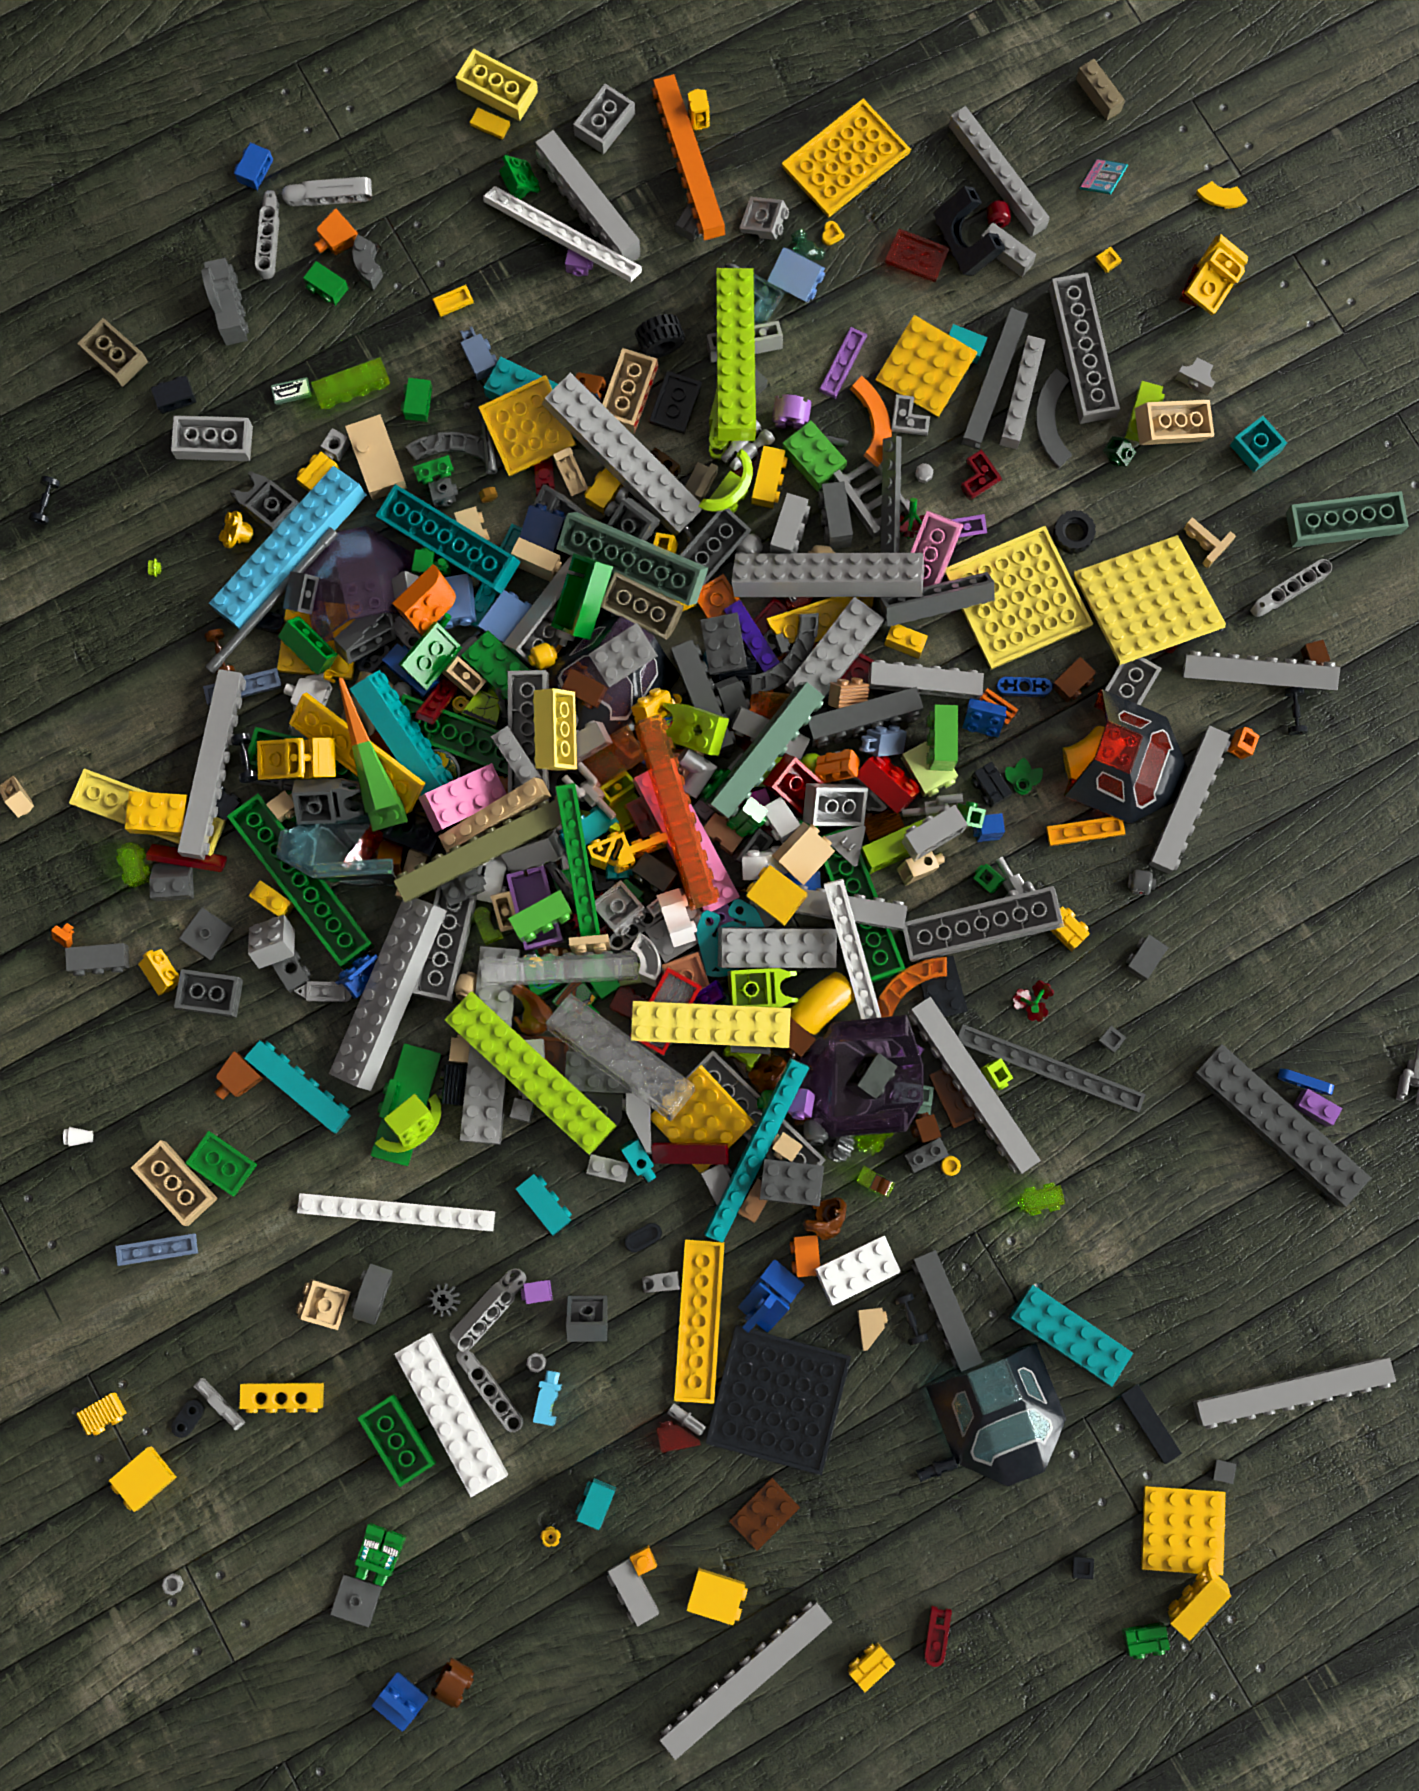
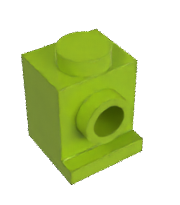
M1002 1058L993 1060L980 1069L992 1089H998V1091L1007 1087V1082L1013 1079Z

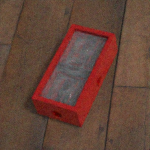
M667 966L648 1001L693 1003L702 985ZM638 1041L662 1055L665 1054L670 1045V1042Z

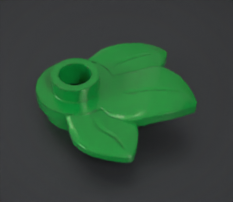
M1026 758L1019 760L1015 768L1006 767L1005 769L1007 781L1013 784L1015 792L1020 795L1028 794L1032 786L1040 783L1043 776V769H1031ZM1024 783L1026 788H1020L1019 784Z

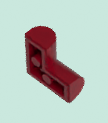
M982 449L966 459L967 464L975 474L961 484V489L967 499H974L1002 481V477Z

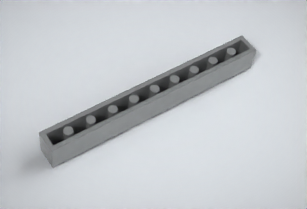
M218 669L177 851L183 857L204 860L205 855H208L210 850L208 841L214 832L213 819L218 814L217 799L220 800L222 796V788L220 787L222 781L226 778L225 765L230 760V752L228 751L230 745H232L231 737L234 736L232 734L233 729L238 724L237 711L242 706L241 693L246 688V680H244L245 678L239 672Z
M929 997L908 1011L910 1014L908 1017L912 1024L917 1025L920 1029L919 1033L925 1042L928 1041L932 1048L930 1050L936 1058L939 1057L943 1063L941 1066L944 1072L950 1074L953 1078L952 1083L958 1091L961 1090L965 1096L963 1097L968 1107L973 1108L975 1118L980 1124L983 1123L987 1129L985 1130L987 1136L991 1140L994 1139L998 1145L996 1148L1002 1157L1005 1156L1009 1163L1007 1165L1009 1169L1019 1175L1040 1162L1041 1160L932 998Z
M1382 1357L1193 1401L1198 1424L1205 1426L1206 1429L1218 1427L1217 1423L1224 1422L1226 1425L1236 1423V1419L1244 1417V1420L1256 1418L1255 1414L1263 1413L1264 1416L1275 1414L1276 1409L1282 1408L1283 1411L1295 1409L1294 1405L1301 1404L1302 1407L1313 1405L1315 1400L1321 1399V1402L1333 1400V1396L1340 1395V1398L1352 1396L1354 1391H1359V1393L1372 1391L1371 1387L1378 1386L1379 1389L1391 1387L1390 1383L1396 1382L1390 1358Z
M816 1600L813 1603L811 1601L806 1603L801 1608L803 1612L797 1617L796 1615L790 1617L786 1621L787 1626L782 1630L780 1628L775 1630L770 1635L772 1639L766 1644L764 1642L759 1644L755 1648V1654L751 1657L747 1655L739 1662V1668L735 1671L731 1669L723 1677L725 1679L719 1685L718 1683L712 1685L708 1689L709 1694L704 1698L700 1696L692 1704V1709L688 1712L684 1710L676 1718L678 1720L672 1726L668 1724L661 1730L660 1741L675 1760L832 1623V1620Z

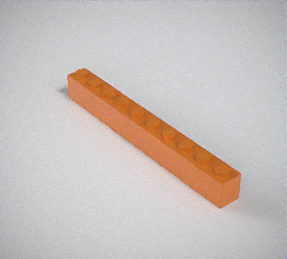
M675 75L654 79V88H651L652 95L658 101L656 106L658 113H662L663 116L661 118L663 128H667L668 131L666 133L668 143H672L673 146L671 147L672 156L677 158L678 161L676 162L677 171L679 174L682 173L683 176L681 178L682 186L684 189L687 188L688 191L686 193L687 201L693 205L691 212L693 219L697 218L698 221L696 223L698 234H702L704 241L724 236L725 224Z

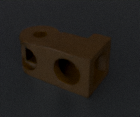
M653 448L650 453L676 478L681 473L680 465L664 452Z

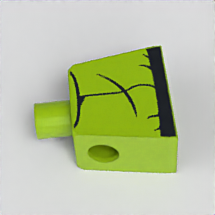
M490 688L488 692L479 690L463 710L462 716L497 730L501 714L498 696Z

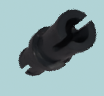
M951 1456L942 1461H933L932 1464L917 1469L916 1473L920 1482L935 1476L940 1477L942 1476L941 1474L957 1469L958 1466L954 1456Z

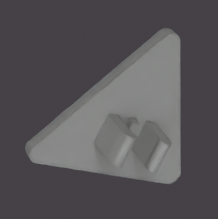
M862 825L826 836L832 843L830 846L854 867L858 865L866 829L865 826Z

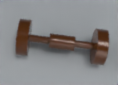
M214 629L205 633L207 642H215L216 654L222 649L218 640L225 636L222 629ZM225 662L219 668L220 670L235 672L234 666H226Z

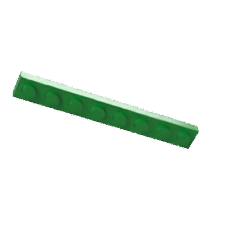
M575 783L555 786L580 937L600 935Z

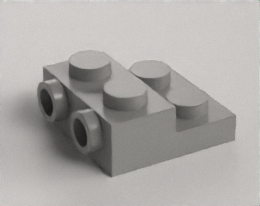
M750 197L739 229L742 233L758 234L762 239L777 240L778 235H781L783 232L782 223L784 219L788 218L789 210L783 200Z
M621 880L595 900L596 912L616 936L619 934L625 935L630 930L629 926L634 922H641L645 918V913H647L645 907Z

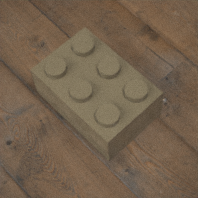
M104 318L77 343L82 352L121 387L148 363L144 354Z

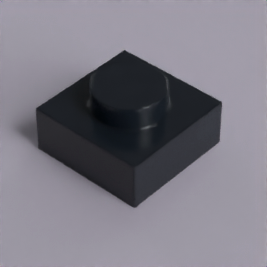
M1073 1556L1072 1577L1093 1580L1094 1558Z

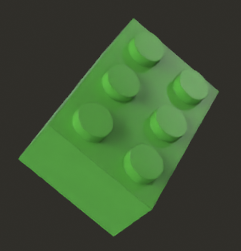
M812 421L808 422L782 444V450H785V455L817 492L821 489L822 484L832 481L833 473L838 470L843 472L846 469L847 460Z
M934 705L933 710L927 716V727H930L929 734H927L926 744L930 748L926 756V764H930V770L953 771L958 762V705Z
M559 890L508 919L521 942L526 941V943H529L537 938L536 935L543 932L545 934L554 929L553 925L559 922L564 924L571 920L570 916L573 913L562 892Z

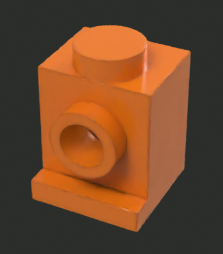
M1242 727L1235 731L1227 751L1240 759L1253 755L1259 735L1250 728Z

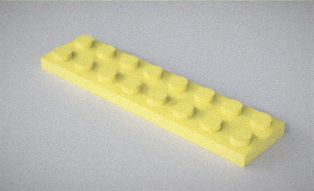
M83 769L69 804L125 825L129 791H147ZM218 817L214 818L212 823L214 825V832L208 841L210 844L209 856L213 854L226 824L225 820ZM154 835L178 845L181 838L179 836Z
M633 1001L631 1041L789 1048L791 1008Z

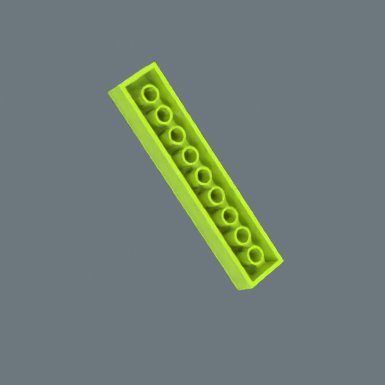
M717 268V441H755L754 268Z
M472 991L445 1018V1021L589 1155L616 1127L604 1113Z

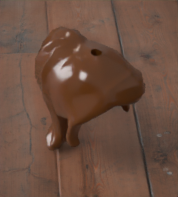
M524 983L513 984L511 988L512 995L521 1000L525 1008L522 1021L516 1016L513 1017V1020L525 1035L536 1036L544 1033L554 1019L551 1008L538 995L526 988Z
M835 1197L820 1201L819 1207L811 1206L813 1209H817L815 1221L805 1220L803 1222L805 1230L815 1232L822 1240H829L837 1236L846 1218L847 1205L842 1198Z

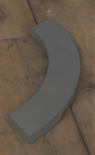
M1056 368L1045 382L1037 402L1036 429L1046 455L1059 469L1072 456V453L1065 447L1059 437L1055 422V409L1061 392L1070 380Z
M440 432L436 435L421 437L405 446L406 451L416 463L428 456L442 452L466 453L485 462L483 441L480 437L467 433ZM495 446L496 467L498 469L504 464Z
M818 613L799 614L797 635L787 655L771 669L748 676L750 695L775 689L792 678L812 652L818 632Z

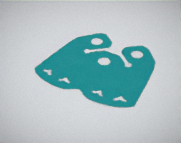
M735 899L732 902L728 913L734 919L746 921V925L743 926L735 921L721 925V927H765L757 910L740 899ZM737 906H742L744 912L740 915L735 912ZM706 910L701 914L696 928L706 974L711 977L728 976V971L739 970V968L727 969L718 966V932L716 937H713L712 933L715 932L721 920L717 913ZM708 917H711L714 921L711 926H707L705 923ZM715 967L720 970V971H716V970H715V971L712 972V970H713Z

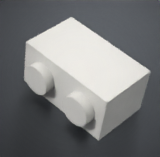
M779 797L764 806L767 809V814L765 815L767 820L764 824L766 826L770 825L772 828L771 833L775 840H780L783 844L800 826V823L783 798Z

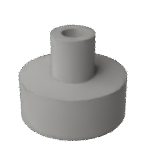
M557 629L555 635L560 637L559 645L566 647L568 640L574 641L575 636Z

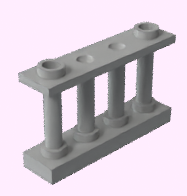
M866 458V463L848 474H842L840 470L833 473L832 480L833 482L844 481L849 505L871 537L875 539L880 535L881 517L874 519L870 513L871 510L882 504V495L868 504H863L860 498L862 494L882 483V466L880 464L877 468ZM873 468L878 475L876 478L858 489L851 487L850 481ZM900 493V513L903 512L906 516L909 513L910 502L908 499H904Z

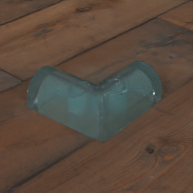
M754 274V297L759 300L754 306V320L764 324L767 323L784 297L785 291Z

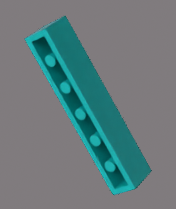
M259 1040L244 1059L329 1130L337 1134L351 1117L348 1113L350 1109L341 1102L339 1105L334 1102L333 1099L335 1097L327 1090L322 1092L318 1088L320 1084L313 1078L308 1080L304 1077L305 1072L297 1065L292 1067L289 1064L291 1060L282 1053L278 1055L274 1052L276 1048L268 1041L264 1043Z

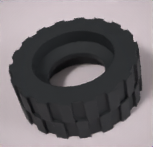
M1080 510L1067 511L1065 514H1062L1053 528L1054 542L1057 544V547L1061 548L1064 552H1069V554H1078L1081 551H1085L1091 545L1096 534V526L1093 523V519L1087 513L1085 514ZM1075 523L1082 527L1083 536L1081 539L1074 541L1066 536L1065 529L1069 524Z

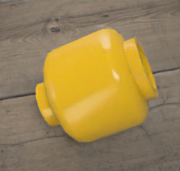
M546 642L532 647L528 656L530 665L532 667L535 666L538 670L553 666L555 660L558 659L554 646Z

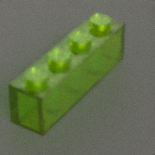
M381 357L311 382L321 409H329L334 407L335 404L348 402L359 395L365 396L370 391L384 389L390 384Z

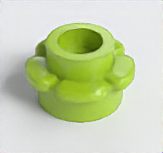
M157 559L148 561V574L154 575V577H157V574H161V563L157 562Z

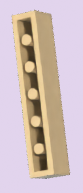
M534 777L439 835V838L446 852L450 853L449 849L459 844L462 847L468 844L467 840L474 836L480 838L485 835L484 832L493 827L496 829L502 827L504 821L511 818L514 820L522 812L532 809L552 796L544 781Z

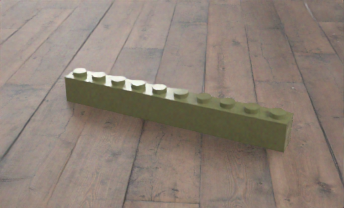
M557 795L554 797V801L550 803L544 801L537 805L538 809L532 812L530 809L519 814L520 818L514 821L512 818L502 823V827L498 829L495 827L490 828L484 832V836L480 838L474 836L467 840L468 844L462 847L460 844L449 849L450 853L444 856L442 853L432 858V862L428 864L423 862L415 866L414 871L410 873L405 871L397 875L394 883L404 902L407 903L562 825Z

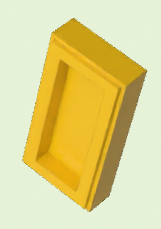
M477 108L470 121V126L503 140L510 127V121Z
M466 285L432 299L440 317L474 303Z

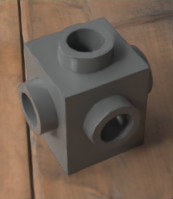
M439 478L435 482L428 483L435 507L441 505L449 506L456 502L455 495L458 494L456 484H452L450 478Z

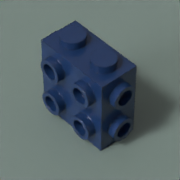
M540 503L529 505L520 538L551 552L558 553L560 550L556 548L566 519L564 512L553 509V511L547 510V506Z

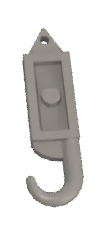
M307 981V984L294 990L306 998L307 1002H348L352 998V995L343 984L337 985L335 982Z

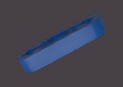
M1002 677L998 681L996 689L1003 696L1045 697L1052 690V683L1046 678ZM1007 682L1008 686H1013L1014 682H1016L1015 691H1013L1014 687H1008L1007 690H1004V687H1001V685ZM1026 682L1029 685V690L1026 692L1021 691L1019 684ZM1033 683H1035L1034 687H1039L1041 683L1048 687L1044 692L1041 688H1035L1034 692H1032Z
M1279 1069L1277 1079L1332 1096L1333 1084L1288 1069Z

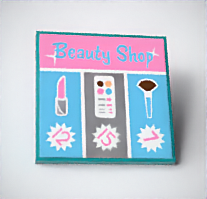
M1097 159L1081 184L1080 189L1111 195L1127 169L1128 164Z

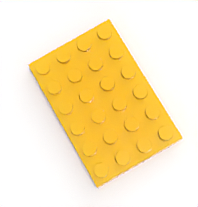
M862 99L782 162L781 167L829 218L907 156L911 149L877 112Z

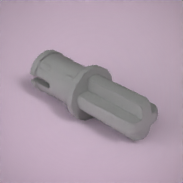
M675 1403L667 1412L668 1415L680 1422L682 1427L685 1425L699 1436L705 1429L703 1424L691 1416L692 1413H687Z

